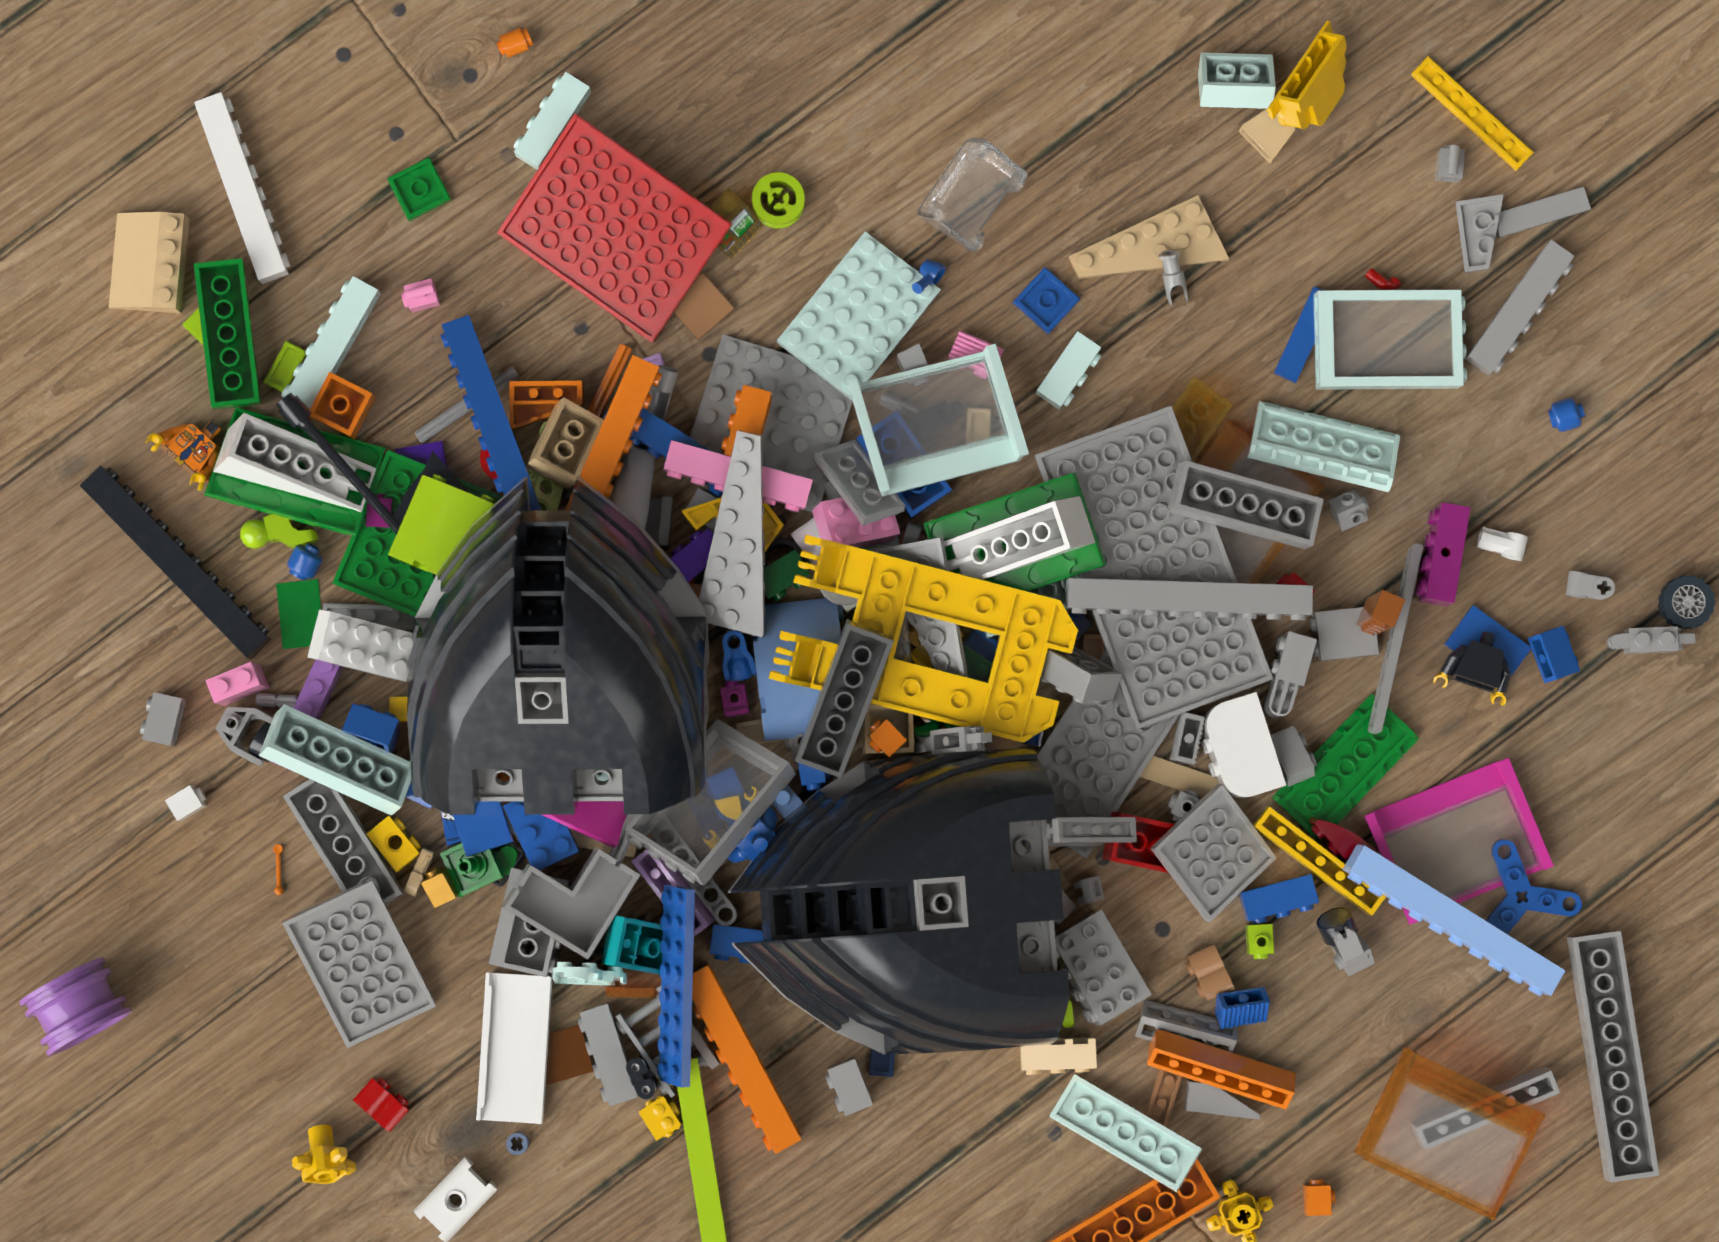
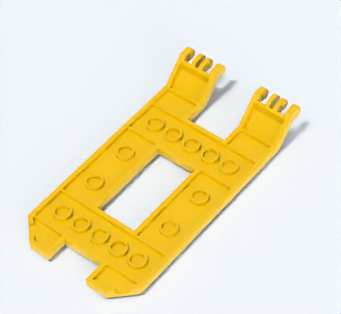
M805 535L804 542L806 544L821 546L819 556L811 552L801 551V557L817 560V565L799 561L797 566L800 568L815 570L812 580L796 574L793 583L857 598L852 621L891 635L894 638L893 645L870 702L871 704L960 727L983 726L984 733L992 732V735L1022 743L1053 726L1059 701L1038 696L1036 693L1048 648L1070 654L1073 652L1078 629L1068 615L1061 600ZM905 612L1000 635L988 683L894 659ZM781 630L779 638L785 641L796 642L794 651L780 646L776 647L775 652L792 656L793 658L790 661L774 657L773 662L779 665L790 666L789 673L785 675L772 670L768 678L820 690L837 644Z

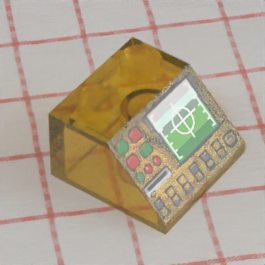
M729 188L710 206L711 209L733 223L718 246L732 260L764 224Z

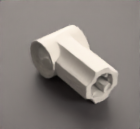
M1482 527L1478 535L1476 547L1499 553L1502 557L1511 560L1522 561L1528 537L1519 533H1504Z

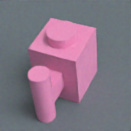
M432 279L404 286V293L401 294L405 308L409 307L412 313L440 306L436 287Z

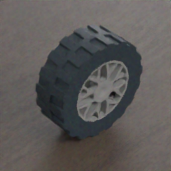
M1684 575L1666 583L1667 585L1661 589L1662 592L1658 597V609H1660L1661 616L1665 618L1668 624L1673 625L1672 627L1678 626V628L1686 630L1701 626L1710 619V615L1714 612L1715 595L1711 591L1710 585L1704 582L1705 580L1696 578L1693 575Z

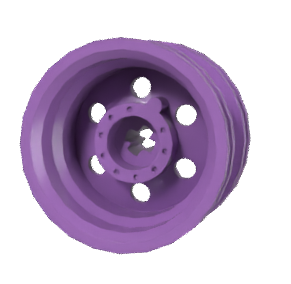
M104 957L92 960L57 977L19 1001L21 1007L27 1006L28 1008L25 1012L26 1017H37L46 1035L40 1040L42 1046L48 1045L49 1049L46 1051L48 1057L61 1053L87 1040L133 1012L131 1007L125 1008L123 1005L127 1001L125 996L115 997L109 987L106 977L112 972L110 968H103L102 965L106 963Z

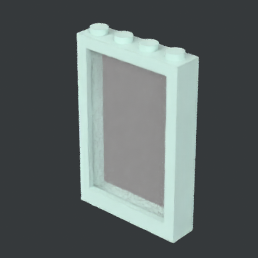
M1461 290L1317 291L1314 294L1316 390L1458 389L1464 386V382L1467 380V370L1463 368V358H1466V345L1463 344L1462 335L1465 334L1466 323L1465 320H1462V311L1465 309V297L1461 296Z

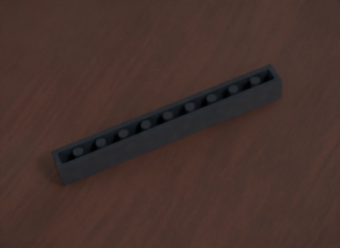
M100 465L79 486L246 658L252 659L272 640L267 635L270 632L267 627L260 621L256 624L252 620L251 616L253 613L244 604L239 606L234 601L236 596L227 587L223 590L217 582L220 579L211 570L206 572L200 566L203 562L194 553L189 555L184 550L186 544L177 535L173 538L167 532L170 528L160 518L156 521L150 515L153 510L144 501L139 503L134 498L136 493L127 484L122 486L117 481L120 476L111 467L106 469Z

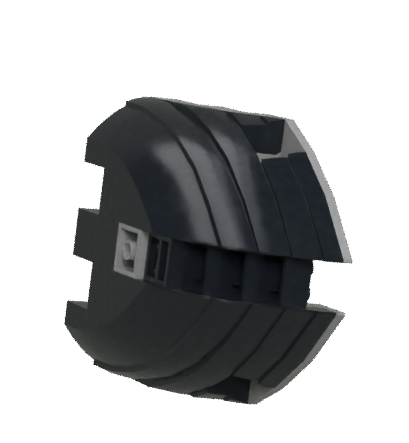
M577 476L574 484L571 509L555 511H530L528 477H524L472 524L440 567L415 616L412 635L413 645L408 660L407 696L412 790L415 797H420L424 802L450 815H475L480 801H524L525 815H574L578 801H624V814H652L674 806L689 797H696L706 784L708 775L706 725L709 716L707 612L679 568L641 525L580 476ZM504 772L509 775L510 779L508 781H501L497 774ZM604 772L608 775L609 779L600 781L596 778V774Z
M1030 748L861 761L843 773L842 778L837 777L817 790L804 804L775 829V835L769 841L766 850L760 852L753 861L749 862L729 889L728 893L760 891L763 940L732 943V946L784 998L834 1032L881 1054L976 1051L1054 1043L1059 1038V1031L1065 1018L1070 993L1068 970H1057L1054 920H1064L1060 869L1050 870L1046 820L1056 819L1055 798L1048 776L1038 759V754ZM1021 840L1026 841L1028 844V850L1025 854L1020 853L1017 848ZM1028 940L1034 941L1036 949L1032 954H1029L1025 949V944Z

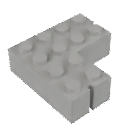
M594 848L570 889L527 864L516 881V884L520 886L518 889L514 887L511 889L501 907L584 958L589 959L640 874L626 865L617 862L618 860L602 850Z

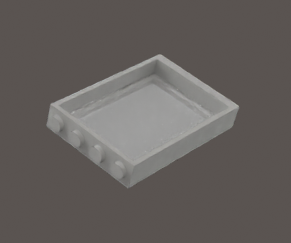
M719 719L706 732L708 775L702 791L696 797H689L664 810L652 814H638L626 828L631 837L629 841L639 849L644 847L647 849V853L654 859L659 860L661 858L674 872L679 870L683 872L682 875L691 883L696 881L705 886L737 847V844L758 818L769 808L778 793L796 775L789 762Z

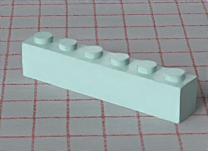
M352 276L350 281L347 280L341 289L343 294L339 301H335L329 310L331 315L327 322H323L317 331L319 336L316 342H312L308 346L305 353L307 357L304 363H300L296 367L293 374L295 378L292 384H288L282 392L281 397L283 398L290 392L294 396L297 395L309 410L328 373L331 372L336 375L381 295L378 289Z

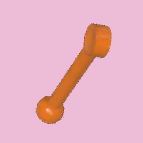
M276 844L273 847V851L276 853L277 884L274 892L277 895H281L284 892V888L281 886V853L283 852V846Z

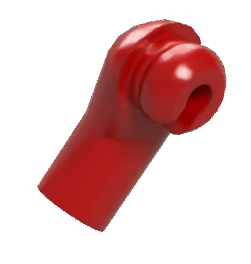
M1373 268L1365 275L1367 280L1381 290H1397L1401 287V282L1398 278L1391 277L1388 281Z

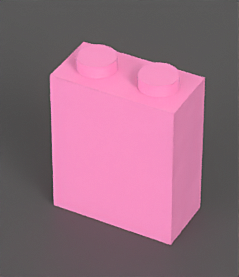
M253 662L205 680L214 703L223 706L270 688L261 665Z

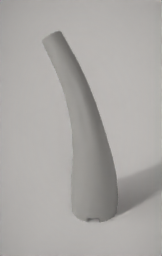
M658 365L661 368L659 372L663 375L659 385L652 387L649 395L653 396L646 410L665 421L679 371L669 366ZM640 443L638 446L632 444L629 453L625 454L622 461L624 463L618 477L615 476L612 483L614 488L609 500L637 521L645 530L656 458L646 452L648 447Z

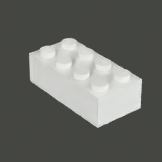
M319 610L308 658L407 682L409 673L408 660L413 645V633L331 611Z

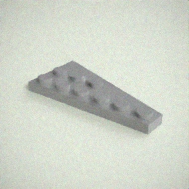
M943 537L872 550L876 553L949 571ZM906 611L905 614L911 625H914L919 635L918 638L921 644L925 646L934 669L968 677L959 625Z

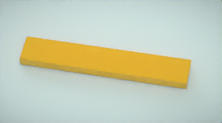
M1429 56L1412 72L1411 76L1515 171L1534 153Z

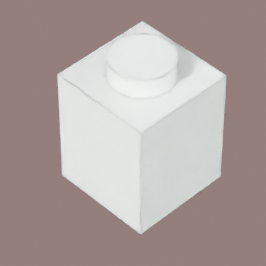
M193 785L187 786L165 800L176 820L181 822L207 807L204 802L207 799L200 787L196 788Z

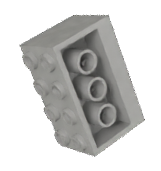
M511 868L504 900L513 887L518 889L520 886L516 884V881L523 872V869ZM549 876L550 878L559 882L568 889H570L573 882L571 880ZM502 907L489 964L548 977L553 973V968L557 967L559 958H555L557 949H561L562 943L537 928L536 930L533 929L531 924ZM532 941L535 950L528 953L525 944Z

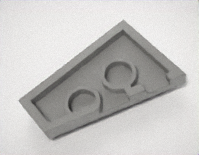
M1504 194L1456 201L1465 273L1490 269Z

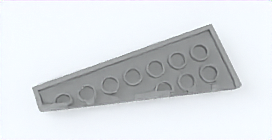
M737 430L699 601L707 612L708 623L763 638L766 633L764 617L766 614L764 607V507L762 492L764 490L762 482L763 436Z

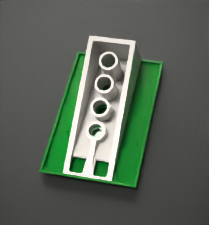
M240 408L233 410L203 494L204 496L237 506H245L264 513L275 514L314 527L318 526L352 536L357 534L367 505L364 497L303 428L300 429L298 426L293 428L288 421ZM318 430L366 486L372 490L386 448Z
M1076 472L923 523L929 540L943 537L949 572L1023 591H1030L1107 565Z

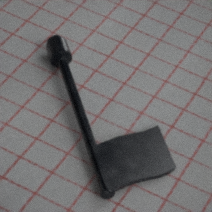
M290 392L276 404L280 409L281 415L293 428L298 426L308 433L396 535L422 475L430 478L433 477V474L447 479L446 484L468 492L432 451L425 468L406 491L397 510L392 515L310 422L312 419L309 416L312 412L297 395L294 396Z

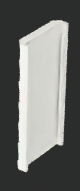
M486 973L476 1120L543 1124L552 976Z

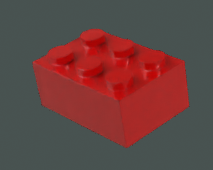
M1111 812V817H1135L1137 842L1105 843L1102 859L1168 873L1150 848L1175 824Z

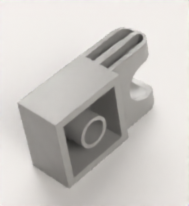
M1290 631L1278 637L1274 651L1278 652L1277 657L1274 661H1271L1269 666L1273 679L1270 680L1263 704V709L1267 716L1276 719L1291 712L1297 690L1305 684L1317 639Z

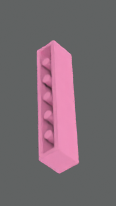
M671 440L663 471L668 472V477L681 480V477L684 476L691 478V483L705 486V483L715 485V490L723 492L731 457ZM762 466V482L764 484V490L762 491L763 503L775 506L776 502L785 505L784 509L793 512H799V509L804 510L813 480Z

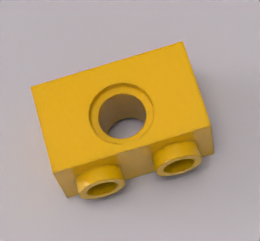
M388 816L366 835L395 871L400 872L419 857L421 853L419 848L422 846L413 835L409 838L404 831L406 826L398 817L394 819L392 816ZM398 835L402 839V845L399 849L395 850L391 847L390 840L393 836Z

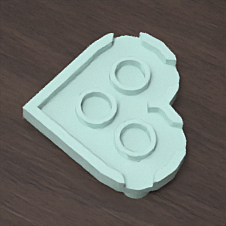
M557 962V967L553 968L552 979L554 984L615 986V981H620L621 985L627 984V974L623 973L621 967L612 966L608 967L607 971L598 969L596 963H582V967H573L571 962Z

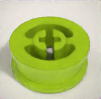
M781 172L770 173L762 177L755 185L752 193V208L755 216L762 224L775 229L786 228L793 225L803 213L804 191L801 184L793 176ZM780 185L787 187L795 196L796 203L794 205L789 204V194L786 193L783 196V204L778 202L773 207L774 213H785V215H771L762 207L761 197L766 196L768 198L767 204L770 209L774 204V197L779 199L783 195V188L777 187L772 189V186Z

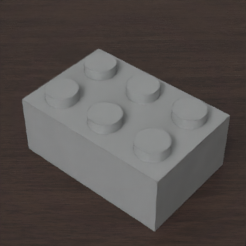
M1075 646L1072 654L1048 648L1040 680L1055 685V689L1062 693L1072 695L1073 700L1083 704H1086L1087 701L1102 703V701L1114 699L1122 673Z

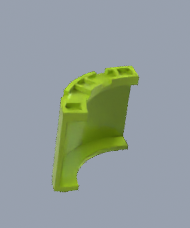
M433 474L432 478L422 475L388 555L437 575L440 567L472 524L494 505L495 499L484 494L481 495V498L446 484L447 479Z

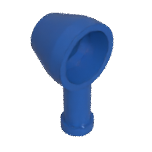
M925 260L919 270L923 278L912 285L913 291L921 294L928 285H936L943 277L946 266L937 261Z

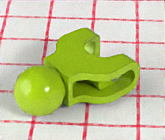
M275 514L263 517V520L250 519L242 525L240 530L242 543L252 549H259L269 541L271 544L281 542L287 547L294 549L298 545L313 544L319 540L316 531L312 529L298 531L292 527L291 519Z

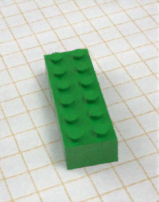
M242 258L194 263L211 408L213 410L262 405L245 263Z

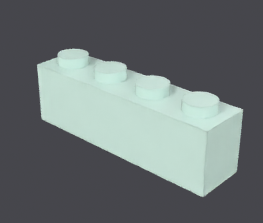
M567 72L562 77H557L552 86L554 90L550 97L545 96L539 106L541 109L537 117L533 116L526 127L528 131L524 137L520 136L514 144L516 157L537 170L574 113H579L591 94V89L588 85Z

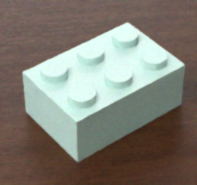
M1201 53L1198 70L1200 107L1267 109L1274 99L1276 88L1273 55Z

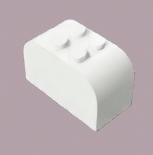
M1257 692L1220 703L1212 707L1205 714L1206 720L1203 721L1204 725L1202 726L1204 739L1201 740V746L1204 754H1209L1211 763L1208 764L1212 778L1217 777L1218 783L1222 784L1232 797L1246 798L1286 786Z

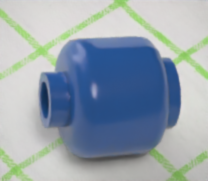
M1572 397L1553 402L1551 409L1548 410L1552 427L1557 428L1560 432L1580 427L1582 424L1581 418L1585 417L1582 403L1577 404Z
M311 543L296 546L287 562V566L290 568L289 572L301 580L314 578L323 562V557L318 553L320 549Z

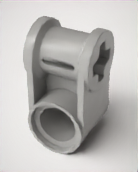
M1569 571L1566 596L1603 600L1611 597L1615 591V584L1610 578L1584 572ZM1603 582V586L1607 588V591L1601 594V590L1597 589V586Z

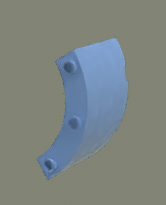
M826 598L764 605L766 610L764 615L765 637L753 635V645L765 741L796 738L799 734H804L820 690L769 679L768 677L772 670L785 675L789 673L790 666L779 665L773 662L774 657L790 661L793 658L792 656L775 652L778 646L791 651L795 650L796 642L785 641L779 638L781 630L838 644L841 636L839 621L844 620L843 608Z

